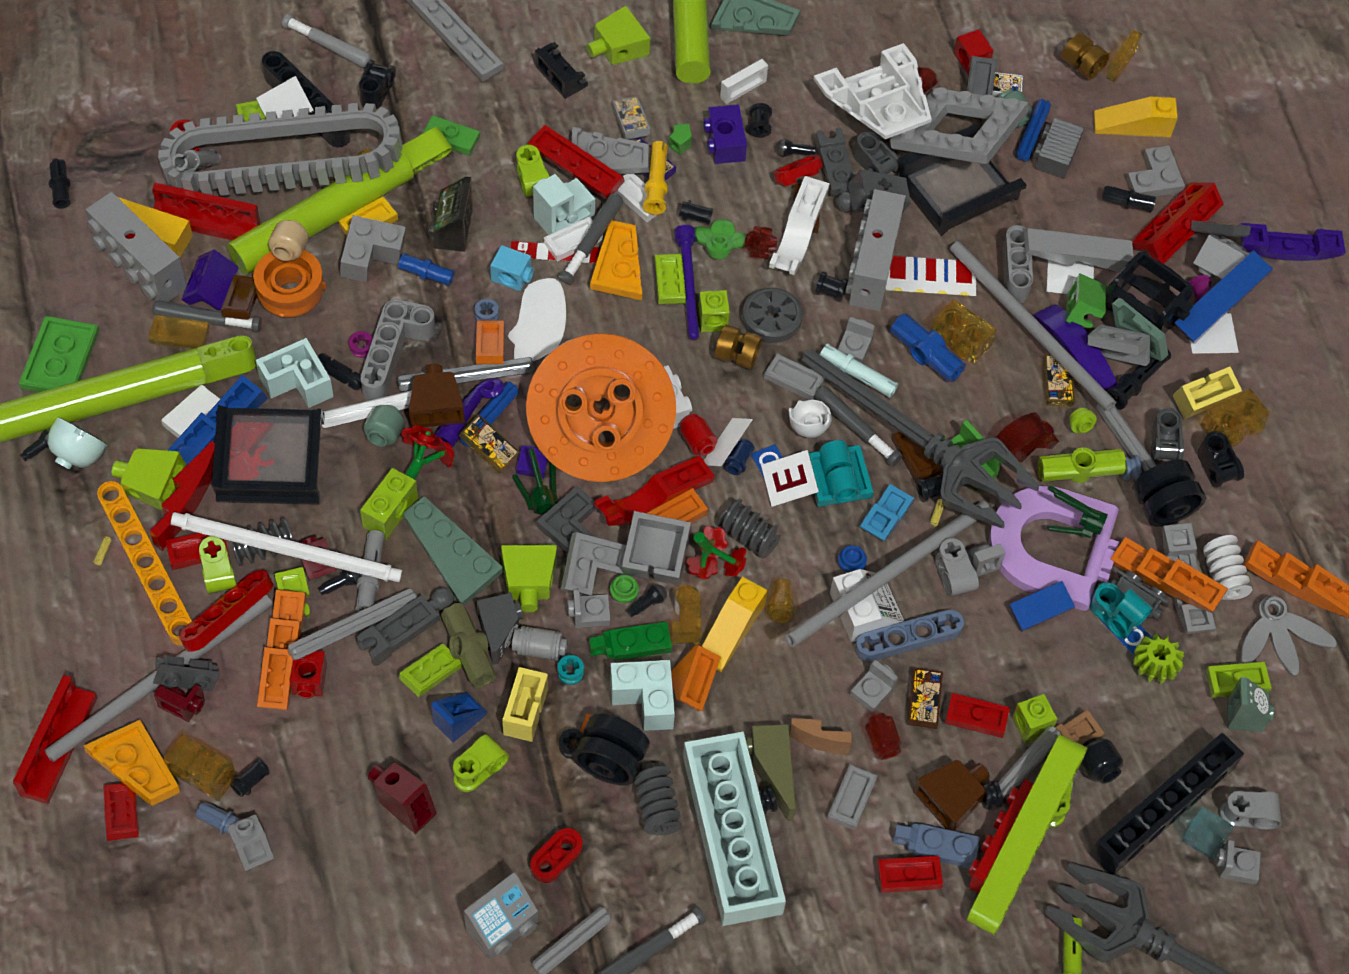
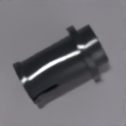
M688 200V202L683 201L679 217H683L684 221L691 219L710 225L714 208L692 204L691 200Z
M256 759L239 776L235 775L232 778L233 781L230 783V786L240 797L250 795L251 789L265 776L270 774L269 769L261 760Z

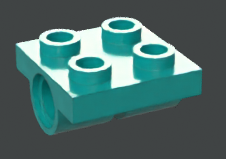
M835 440L824 444L818 452L808 453L819 491L814 493L818 507L873 498L874 492L860 445L847 447L845 441Z

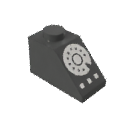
M511 593L477 601L478 617L483 633H485L488 640V651L493 665L498 664L513 641L515 628H519V620L523 619L520 603H514Z

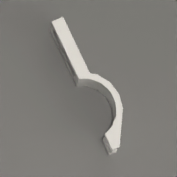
M807 176L804 177L790 211L781 244L777 253H773L769 268H779L795 275L805 257L813 228L829 191L830 183Z

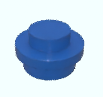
M847 546L839 553L838 564L847 573L859 569L863 570L866 566V554L858 546Z

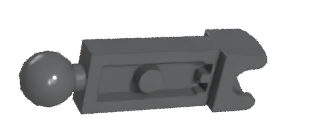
M836 128V137L829 139L825 137L822 130H818L815 136V147L817 154L822 159L826 181L830 183V195H839L837 206L840 210L844 212L852 211L848 184L854 178V174L846 150L843 131L841 128Z
M447 588L436 589L429 602L423 595H420L378 625H372L360 633L357 637L359 649L364 651L369 647H375L371 650L370 655L372 665L378 666L390 658L394 651L440 620L437 610L443 611L445 608L453 605L454 595Z

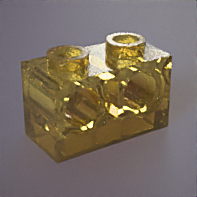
M955 299L934 318L931 329L939 333L946 345L954 350L960 358L966 359L972 364L992 346L997 331L996 328Z
M1249 388L1206 411L1200 426L1206 434L1211 431L1225 434L1230 445L1234 447L1249 434L1256 435L1266 427L1265 423L1270 412Z
M181 734L164 757L165 763L172 775L218 802L229 789L230 783L233 781L232 778L236 775L231 762Z

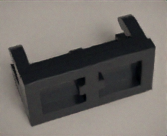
M553 42L541 49L535 50V67L566 99L586 88L588 82L586 79H583L586 75L582 71L576 72L562 57L561 52L555 50L559 46L556 42Z

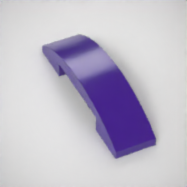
M1240 224L1251 226L1250 235L1241 236L1242 247L1250 252L1254 250L1260 256L1288 261H1313L1335 258L1346 253L1342 231L1316 229L1313 235L1270 232L1267 231V226L1263 224Z
M1054 304L1033 315L1105 391L1117 385L1113 372L1100 349L1088 345L1089 334L1081 325L1066 321V311Z

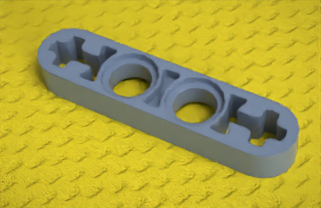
M945 610L868 631L857 638L855 653L862 661L872 662L952 640L961 634L964 618L955 610ZM946 620H949L951 624L956 623L955 628L951 629L949 625L945 626ZM919 626L927 627L931 631V635L927 638H922L916 634L915 629ZM889 635H901L904 639L903 644L893 645L888 640ZM868 642L870 646H874L873 651L863 648L864 643Z

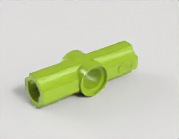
M1081 447L1071 454L1039 456L1038 474L1042 482L1071 479L1076 483H1084L1090 477L1120 475L1126 471V458L1124 451L1121 449L1092 451L1091 449Z

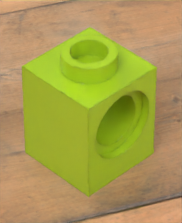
M727 290L699 293L698 313L701 333L722 331L723 327L729 324L730 312Z
M1045 694L1018 703L1012 720L1024 743L1036 740L1048 726L1054 727L1057 717Z

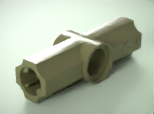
M454 603L450 607L445 608L441 617L451 637L449 649L452 657L461 660L468 678L475 688H484L486 685L493 683L497 675L487 655L488 640L485 633L476 631L467 608L463 606V603Z

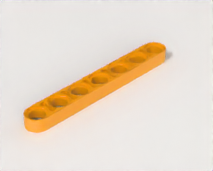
M115 481L105 482L100 485L97 491L100 505L169 639L173 644L183 646L179 636L173 634V630L179 625L188 626L192 620L122 486ZM113 490L119 493V496L113 501L104 499V495L108 491ZM126 512L130 514L129 520L124 523L115 521V517L119 513ZM137 534L142 537L140 543L136 545L126 543L127 538L131 535ZM143 557H151L154 560L152 565L146 568L138 566V561ZM161 579L165 581V585L160 590H152L149 588L151 582ZM167 602L177 604L176 610L172 613L162 612L161 607Z

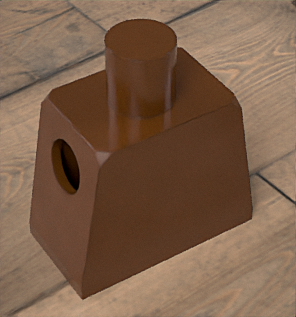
M438 363L429 364L426 367V374L416 375L413 379L409 405L412 426L431 427L465 423L463 402L453 372H443V367Z
M955 760L920 777L916 781L913 792L946 830L955 831L982 802L986 791L980 783L987 780L990 775L986 767L981 763L968 770L961 761Z

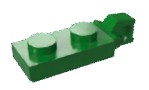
M667 622L612 629L603 632L602 636L589 638L591 656L606 654L607 658H614V661L672 652Z

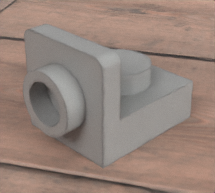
M850 317L838 350L846 355H854V359L863 364L873 339L875 326L865 320Z
M985 544L966 551L978 577L1000 570L1005 556V551L1001 544L992 547L989 544Z
M573 589V599L568 600L569 617L575 618V628L610 626L608 595L580 596L579 589Z
M874 660L867 674L851 690L850 697L871 713H874L894 691L898 677L888 665L880 664Z
M256 815L242 819L227 827L245 871L274 859L265 832Z
M1228 839L1223 848L1218 849L1216 855V866L1220 867L1219 878L1256 885L1259 881L1261 852L1234 847L1235 841Z

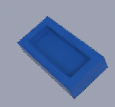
M1060 581L1011 603L1009 607L1021 632L1074 609L1075 605L1063 581Z

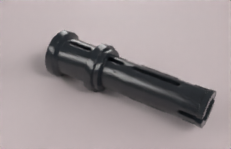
M1169 350L1168 356L1164 360L1160 361L1150 357V363L1147 366L1139 365L1131 374H1124L1114 388H1109L1106 391L1116 401L1115 407L1117 409H1124L1127 406L1128 400L1132 396H1137L1141 392L1142 385L1171 358Z

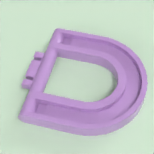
M1039 486L1038 491L1027 488L1015 493L1014 495L1020 501L1022 509L1002 503L996 513L1004 521L1005 527L999 528L991 524L989 531V545L992 547L1001 544L1005 551L999 571L1013 585L1031 594L1063 581L1075 608L1087 611L1097 580L1108 582L1109 573L1114 563L1110 559L1120 543L1110 539L1118 515V507L1055 487L1087 506L1108 514L1100 535L1096 534L1084 576L1042 563L1031 557L1022 545L1021 531L1027 524L1038 519H1052L1083 529L1084 526L1079 525L1083 512L1054 497V493L1048 490L1049 486Z

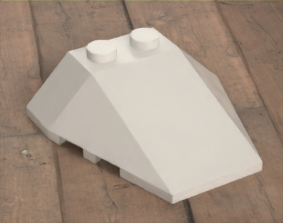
M904 43L881 51L880 66L844 79L837 68L814 75L813 80L827 98L884 139L931 123L932 118L926 95L923 93L922 80L917 70V61Z

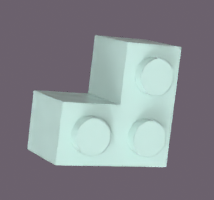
M554 174L547 179H541L533 186L534 219L548 235L595 215V198L577 178L569 183H563Z
M307 338L256 360L259 379L271 399L294 388H297L308 408L334 397L331 379Z
M670 660L611 663L612 705L642 704L644 731L673 729L675 712Z

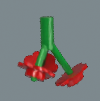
M414 425L411 428H404L402 430L403 442L414 446V459L405 475L415 480L422 466L438 458L448 468L452 467V462H454L452 446L448 442L442 441L440 437H436L430 428ZM426 447L436 449L437 453L422 459Z
M706 526L703 532H697L694 535V540L700 547L701 554L688 558L686 565L689 567L690 574L696 575L700 579H709L711 575L718 573V561L715 558L720 557L726 560L724 563V568L726 569L725 576L735 577L746 565L745 555L747 550L741 547L738 550H733L731 556L723 552V549L728 547V541L725 539V530L721 527L713 529L711 526Z

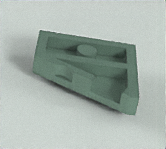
M1118 298L1112 303L1116 328L1149 334L1150 357L1160 361L1164 360L1168 356L1165 334L1123 299Z

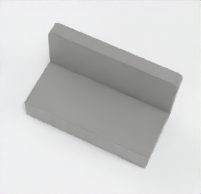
M1100 324L1088 335V345L1098 347L1106 358L1147 366L1150 363L1149 334Z

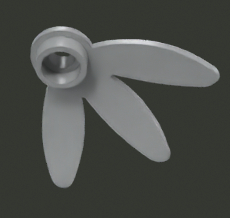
M1271 595L1263 598L1258 605V613L1261 618L1245 636L1241 647L1240 660L1241 663H1252L1264 648L1270 633L1272 645L1279 661L1290 674L1298 675V656L1288 630L1298 638L1320 647L1335 648L1337 641L1326 630L1298 615L1288 613L1285 601L1280 597ZM1268 606L1275 608V615L1269 613Z

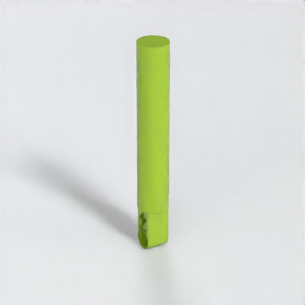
M673 0L676 76L685 83L703 82L711 73L707 0Z
M434 127L404 144L399 161H392L394 167L388 172L378 168L380 176L370 179L368 172L363 173V181L353 182L352 176L346 175V183L336 184L335 181L227 243L228 253L242 274L248 275L255 270L261 258L271 252L268 241L276 224L280 221L293 220L299 222L308 232L310 239L360 208L413 179L415 174L446 157L453 148L439 127Z
M236 336L0 403V443L51 428L57 417L68 423H73L252 371L257 366L252 340L247 336Z

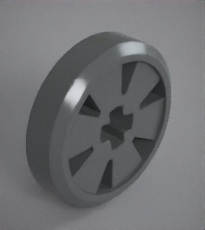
M763 288L752 293L747 298L743 307V324L748 332L762 336L763 342H783L792 338L798 332L802 321V307L798 299L786 290ZM771 312L773 315H777V317L774 318L772 315H768V313Z

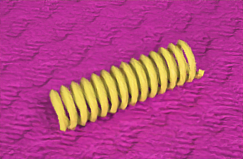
M941 499L937 500L930 521L934 527L938 526L944 508Z
M107 536L103 538L100 549L96 554L97 556L93 561L97 565L102 564L112 541Z

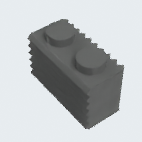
M1054 118L1052 125H1046L1042 135V140H1045L1044 144L1039 143L1034 154V158L1038 159L1036 169L1047 174L1051 173V175H1056L1062 179L1065 178L1084 128Z

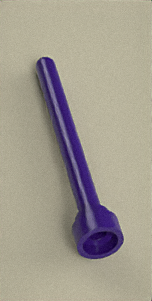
M680 225L674 229V238L681 248L688 336L691 340H697L699 328L691 249L696 240V234L693 226Z

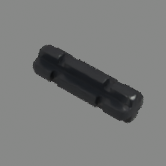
M325 353L319 354L318 358L324 369L327 370L328 375L344 384L349 383L348 386L354 390H360L362 387L361 374L358 372L352 373L351 368L335 359L331 360L332 357Z

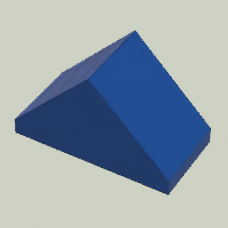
M468 692L436 700L431 705L433 723L453 743L487 714V711Z

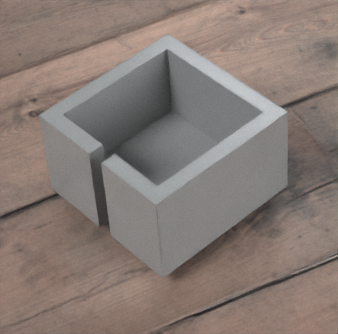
M634 511L622 563L623 574L649 579L650 574L654 575V581L680 586L692 532L691 522Z

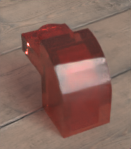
M1037 412L1017 418L995 437L1002 441L1019 462H1023L1036 448L1052 449L1059 442L1054 435L1053 427L1045 420H1042Z

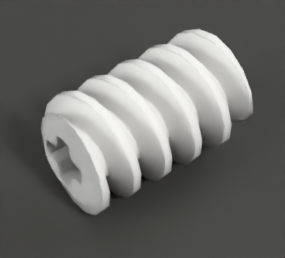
M1234 535L1215 538L1208 542L1203 549V553L1207 558L1206 563L1209 567L1210 576L1213 580L1228 588L1222 598L1223 600L1241 599L1248 596L1253 590L1252 586L1247 585L1250 579L1249 576L1244 575L1247 569L1246 566L1241 565L1244 559L1243 556L1238 555L1241 549L1240 546L1235 545L1238 539Z

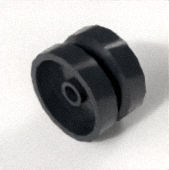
M1177 459L1163 462L1144 472L1134 482L1132 490L1139 504L1144 505L1143 512L1150 525L1161 527L1177 523L1189 517L1204 505L1206 500L1205 493L1199 482L1194 481L1195 475L1188 461Z
M594 714L590 716L584 728V738L578 741L573 752V760L583 771L606 783L624 786L632 784L640 765L638 762L644 759L650 745L647 735L630 722L616 716L607 714Z

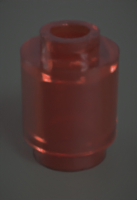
M885 713L871 716L868 719L869 722L864 727L873 753L878 755L879 760H886L899 755L902 752L900 748L902 742L893 717L886 716Z

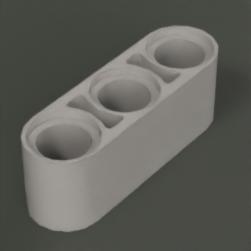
M1013 225L1007 230L1002 248L1004 287L1020 303H1023L1028 299L1033 283L1032 255L1026 254L1024 231L1027 228Z

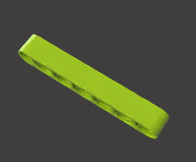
M1059 734L966 920L967 922L995 936L1086 754L1087 747Z

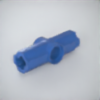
M908 314L900 315L891 326L890 332L910 348V353L917 363L923 366L928 364L948 382H954L965 370L966 364L946 347V343L939 333L934 330L928 332Z

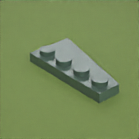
M425 496L403 513L405 522L421 547H424L434 567L442 575L448 589H451L457 603H463V606H465L503 573V567Z

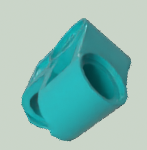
M1102 583L1099 585L1092 596L1089 606L1090 611L1108 626L1113 634L1121 639H1126L1146 621V618L1154 609L1132 588L1124 594L1112 583ZM1100 598H1106L1110 603H1105Z

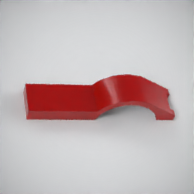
M699 455L653 475L640 490L626 498L612 500L606 495L595 500L593 505L596 509L602 511L608 526L631 525L634 511L648 513L692 488L696 490L712 483L715 475Z

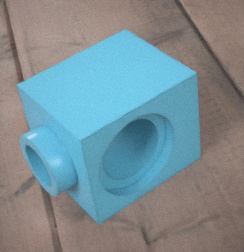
M501 245L490 265L491 281L518 291L522 290L525 282L529 283L534 273V268L531 267L530 255Z

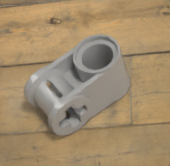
M955 538L944 540L936 555L935 564L947 595L952 597L977 590L979 587L978 576L970 562L965 546Z
M1235 791L1230 794L1227 802L1219 810L1220 819L1230 827L1271 830L1282 825L1279 795L1275 792Z

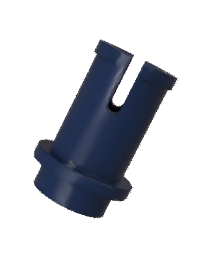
M740 439L737 442L732 455L725 460V469L730 474L740 475L745 472L746 462L755 448L753 443L746 439Z

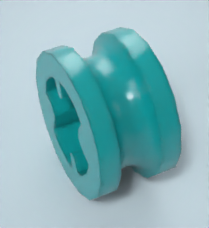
M567 655L558 662V677L562 683L574 685L582 680L584 664L579 657ZM573 665L575 670L573 675H568V671H566L567 666Z

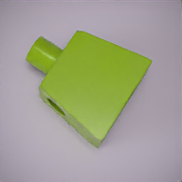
M624 6L596 23L594 26V41L587 43L586 49L591 58L603 54L610 64L615 65L650 55V37L628 7Z
M136 449L133 451L129 462L119 460L114 462L112 476L121 478L120 484L128 496L162 510L161 504L176 491L173 478L186 467V463L177 451Z
M501 545L502 565L507 592L512 594L513 600H520L523 612L531 613L537 611L538 600H547L551 595L557 564V545Z

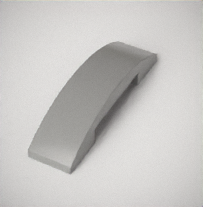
M1192 524L1163 526L1164 555L1173 561H1176L1178 558L1198 570L1195 558L1197 545ZM1173 597L1179 619L1186 634L1216 630L1211 612Z

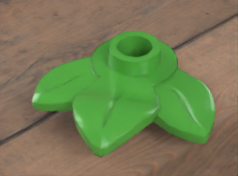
M727 219L714 221L711 228L697 226L695 229L696 240L706 245L709 255L715 259L727 258L732 249L743 247L747 242V234L735 232L734 224Z

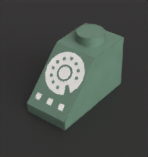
M1240 677L1226 702L1227 729L1263 732L1267 724L1272 722L1274 717V706L1269 704V693L1248 678Z

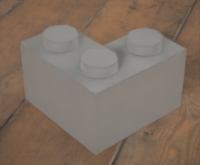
M353 215L341 258L340 277L367 283L373 260L398 265L405 244L406 227Z

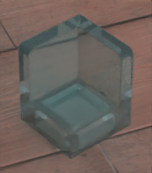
M1202 806L1181 841L1213 860L1217 855L1218 849L1222 847L1234 826Z

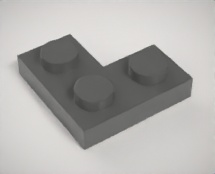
M576 486L537 520V527L568 553L572 533L578 532L596 537L580 524L596 510L593 505L594 500Z

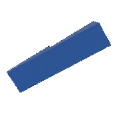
M1253 250L1193 305V308L1189 311L1190 315L1184 321L1178 319L1175 322V326L1195 344L1232 307L1234 308L1273 268Z
M242 375L206 415L202 412L167 451L179 452L187 466L211 441L215 443L218 405L227 408H258L268 397L259 387ZM237 422L232 423V428L237 424Z

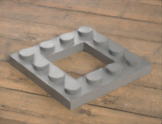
M943 87L934 88L926 97L932 118L931 123L893 136L890 139L891 148L988 164L1029 112V102L1019 101L1015 98L1005 99L994 97L993 95L972 94L968 91H952ZM947 113L988 119L973 138L964 137L960 134L940 133L934 130Z

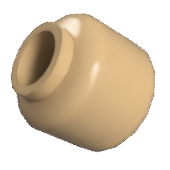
M284 220L276 224L268 244L276 258L282 261L296 260L302 255L309 236L306 229L299 222Z

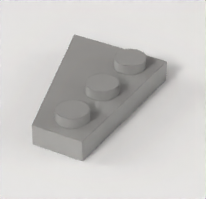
M572 127V143L617 173H649V144L620 137L613 139L605 137L602 133L594 132L592 134L583 132L581 128Z

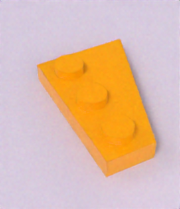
M612 220L604 237L590 282V289L642 301L636 225Z
M141 720L84 745L85 752L151 806L180 793L177 782Z

